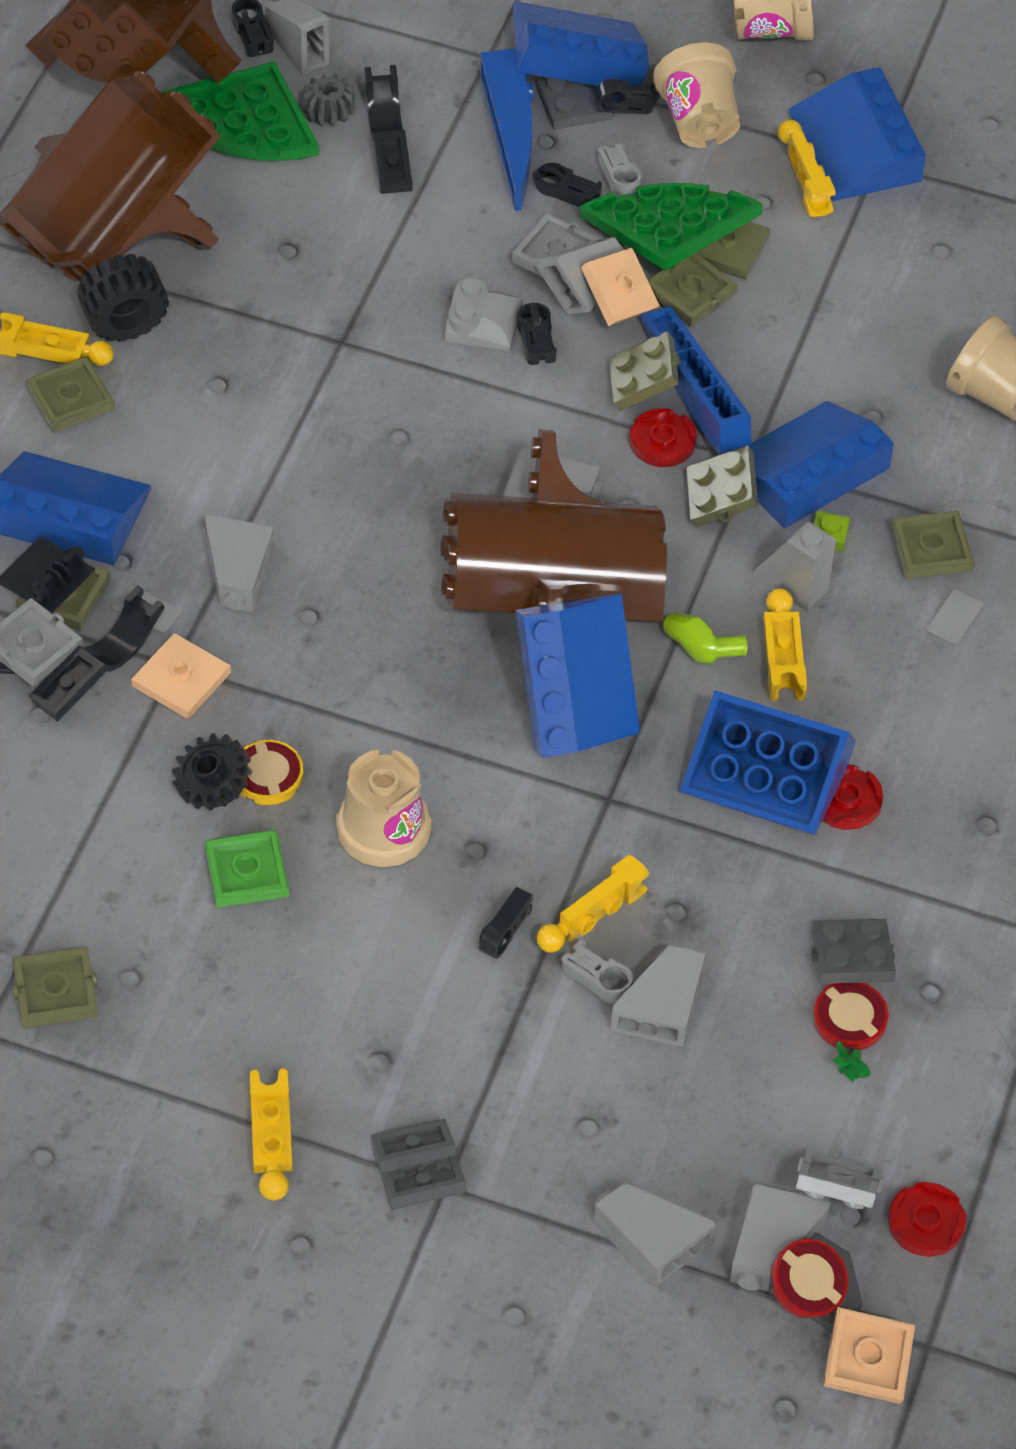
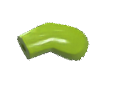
M673 612L665 617L663 624L665 634L680 643L697 662L713 664L717 658L745 657L747 655V639L743 634L716 637L709 626L697 616Z

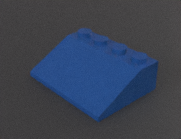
M518 1L513 3L518 72L594 86L607 79L628 81L629 85L642 84L649 69L648 49L646 42L632 22Z
M881 67L850 73L789 108L791 119L801 125L807 142L813 144L817 164L822 165L825 176H829L836 191L835 196H830L832 201L922 182L926 154Z
M826 401L751 443V450L754 452L758 503L785 529L890 469L894 442L873 421Z
M23 451L0 474V535L29 543H34L42 536L65 551L68 548L79 546L86 554L84 558L115 565L151 491V485Z
M616 593L516 610L534 748L539 755L544 758L578 752L639 734L640 728L622 594Z
M715 690L680 792L816 835L845 774L856 740L848 731Z

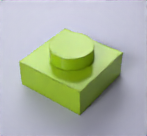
M817 511L814 525L836 539L835 550L843 552L851 517Z

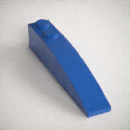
M516 48L481 52L480 77L514 209L518 211L523 206L531 166V102L534 101L533 85L526 82V79H528L527 73L518 72Z
M668 306L640 314L641 322L649 339L667 331L674 339L675 352L681 360V364L677 366L679 384L674 386V388L717 453L722 455L747 445L751 448V415L673 308Z

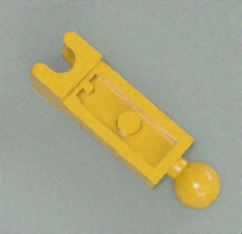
M789 119L783 121L777 130L778 138L783 143L789 144L788 158L804 191L802 203L808 216L820 217L832 213L834 209L830 196H835L836 191L830 177L825 176L822 165H818L815 160L813 144L807 142L802 127L797 121Z
M4 312L0 314V320L2 321V331H0L1 355L16 357L17 354L64 364L88 357L91 363L98 367L106 366L113 360L114 351L111 345L103 340L96 341L90 345L88 333L25 321L24 316Z
M781 588L774 589L766 598V606L770 612H764L763 617L769 698L772 702H776L779 697V691L782 688H790L794 691L796 700L803 701L806 696L807 678L799 611L789 612L793 607L791 593Z
M627 855L612 866L611 876L560 913V923L557 925L546 924L540 928L536 936L540 949L547 953L559 951L563 947L565 940L571 942L579 935H586L594 928L596 922L605 915H612L617 912L624 901L630 905L644 895L648 887L641 882L650 874L647 868L632 855Z
M281 1068L278 1071L276 1083L265 1085L260 1080L259 1071L252 1070L250 1072L254 1173H265L259 1180V1191L267 1200L276 1201L282 1199L289 1189L288 1179L282 1172L293 1171L288 1071L285 1068Z

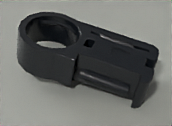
M236 0L232 5V22L238 34L241 33L247 47V56L256 57L272 53L274 50V39L264 16L261 3L258 0ZM247 9L257 12V15L249 18ZM239 11H241L242 17L237 15Z
M618 79L602 81L597 85L593 93L599 109L606 113L649 114L652 112L660 96L658 91H656L654 83H651L650 86L629 85L628 81ZM618 92L614 97L610 99L604 98L610 93Z
M546 163L537 170L536 186L538 191L545 196L554 197L577 207L601 196L602 182L600 180L598 183L577 176L573 174L572 169L566 168L559 163ZM547 176H556L559 177L562 181L558 183H548L544 181L543 178Z
M531 302L525 304L518 311V329L521 332L527 363L537 365L539 360H545V363H554L556 361L557 348H554L551 335V312L549 308L540 303ZM532 316L533 324L525 322L524 319ZM539 317L543 318L545 321L540 323Z
M519 887L513 890L493 920L482 929L479 936L480 951L496 959L501 957L512 941L517 929L527 915L531 914L533 894Z

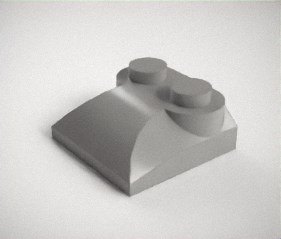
M478 278L462 279L457 283L448 314L445 341L511 351L518 323V311L522 307L523 299L489 290L485 282Z

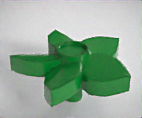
M841 1041L836 1043V1048L840 1055L834 1058L833 1062L840 1066L838 1071L841 1074L844 1073L852 1082L857 1078H866L871 1075L868 1066L860 1061L861 1050L854 1049L849 1053Z

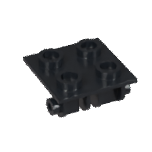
M40 536L0 575V585L26 601L32 598L52 614L95 571V568L84 562L83 558L86 554L81 547L75 546L65 551Z

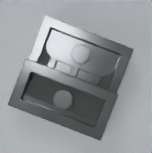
M445 1119L371 1136L377 1165L392 1210L467 1192L466 1180L456 1157L455 1143Z

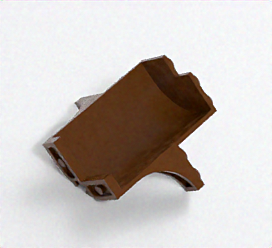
M69 0L25 45L47 68L60 58L75 72L92 80L106 83L115 75L133 71L146 73L171 50L176 42L217 83L221 82L242 61L227 43L215 21L212 0Z
M133 71L113 76L67 133L42 137L34 146L41 153L36 167L0 213V225L26 250L50 268L53 266L59 267L64 272L65 277L83 283L82 277L90 273V268L94 265L98 266L102 263V260L112 259L116 255L122 254L124 256L138 241L155 233L177 236L193 245L197 250L212 249L219 240L212 232V226L203 218L196 217L189 210V203L181 196L174 195V193L220 138V135L213 129L214 124L210 119L198 114L191 107L192 103L187 96L175 91L161 93L155 87L154 79L142 71Z
M538 429V437H532L531 458H536L535 472L529 473L528 492L533 493V498L451 493L450 501L444 502L443 521L447 523L448 536L442 535L441 556H444V560L449 565V573L442 576L441 593L445 595V599L453 609L516 613V610L621 593L625 620L663 622L667 543L663 541L666 526L662 511L658 507L650 505L604 502L578 490L562 468L557 452L556 433L553 430Z

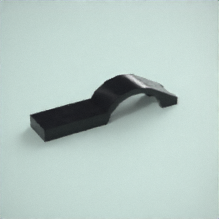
M390 65V75L372 76L371 67H365L368 116L371 136L374 142L380 194L412 191L413 183L406 133L403 130L396 65Z
M137 585L125 597L124 607L113 628L97 643L87 647L79 645L30 695L32 703L58 722L106 671L111 672L122 667L134 657L145 643L165 608L163 603L157 600L153 605L142 599L144 594L143 588Z

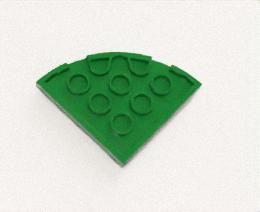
M276 61L229 73L219 83L213 78L161 91V93L170 91L183 93L189 98L192 103L191 107L198 114L204 115L214 124L213 129L220 135V138L211 147L213 150L235 157L265 161L300 160L319 155V145Z
M658 183L636 186V192L616 197V194L612 192L579 206L581 218L611 237H615L617 241L632 248L633 251L663 270L673 267L763 214L762 203L751 197L732 190L727 194L709 190V185L694 183Z

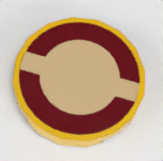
M259 740L244 747L245 752L251 759L248 766L252 770V774L247 776L248 786L242 790L240 795L245 799L248 797L254 800V803L259 805H277L291 799L304 780L303 761L298 752L287 743L276 740Z

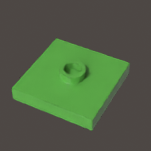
M277 829L205 840V850L216 908L289 897V887Z

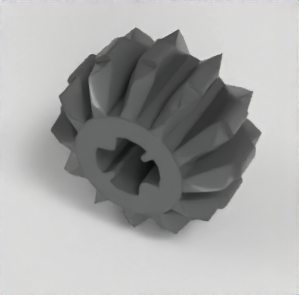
M323 73L321 79L311 77L310 83L304 85L302 108L304 113L308 114L310 121L318 120L321 126L326 122H330L335 126L337 120L346 122L348 115L353 114L355 91L348 83L347 78L339 80L337 74L332 77H326Z

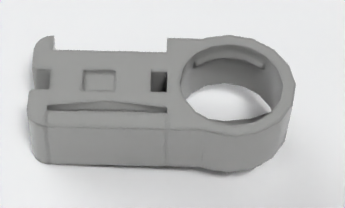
M624 143L614 144V148L602 146L598 149V163L610 185L611 192H614L616 196L636 192V186H642V173L635 163L629 162ZM625 179L632 180L634 182L626 183Z
M578 941L573 946L574 953L567 952L561 959L564 974L609 1004H615L633 984V975L627 966L611 958L608 961L602 959L586 948L585 941ZM618 977L624 979L627 984L621 989H616L607 979Z

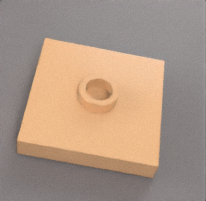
M632 248L589 261L580 267L608 326L640 316V314L654 311L660 307Z
M174 633L134 675L131 683L135 689L189 720L231 674V665Z
M838 1307L835 1311L823 1387L901 1404L904 1400L915 1325Z

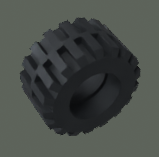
M121 254L109 260L108 258L101 261V264L98 266L94 265L90 268V273L82 277L83 283L78 286V299L92 331L100 338L105 337L107 341L117 339L118 342L126 341L129 338H139V335L147 334L151 331L152 327L158 326L161 323L160 318L165 317L167 314L166 308L169 307L168 295L154 264L151 261H147L143 256L136 258L135 254H128L123 257Z

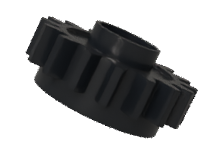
M211 733L209 741L206 742L201 737H198L197 746L193 748L190 745H186L187 755L176 757L180 767L172 769V774L176 778L172 783L185 803L191 802L194 808L198 810L204 806L211 811L216 807H225L234 799H238L242 790L248 786L247 776L252 774V770L248 766V763L251 762L250 757L238 740L232 741L227 734L219 740L215 733Z

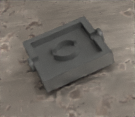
M886 919L813 921L812 936L814 946H812L811 955L812 962H817L820 984L895 981L894 945L890 943Z

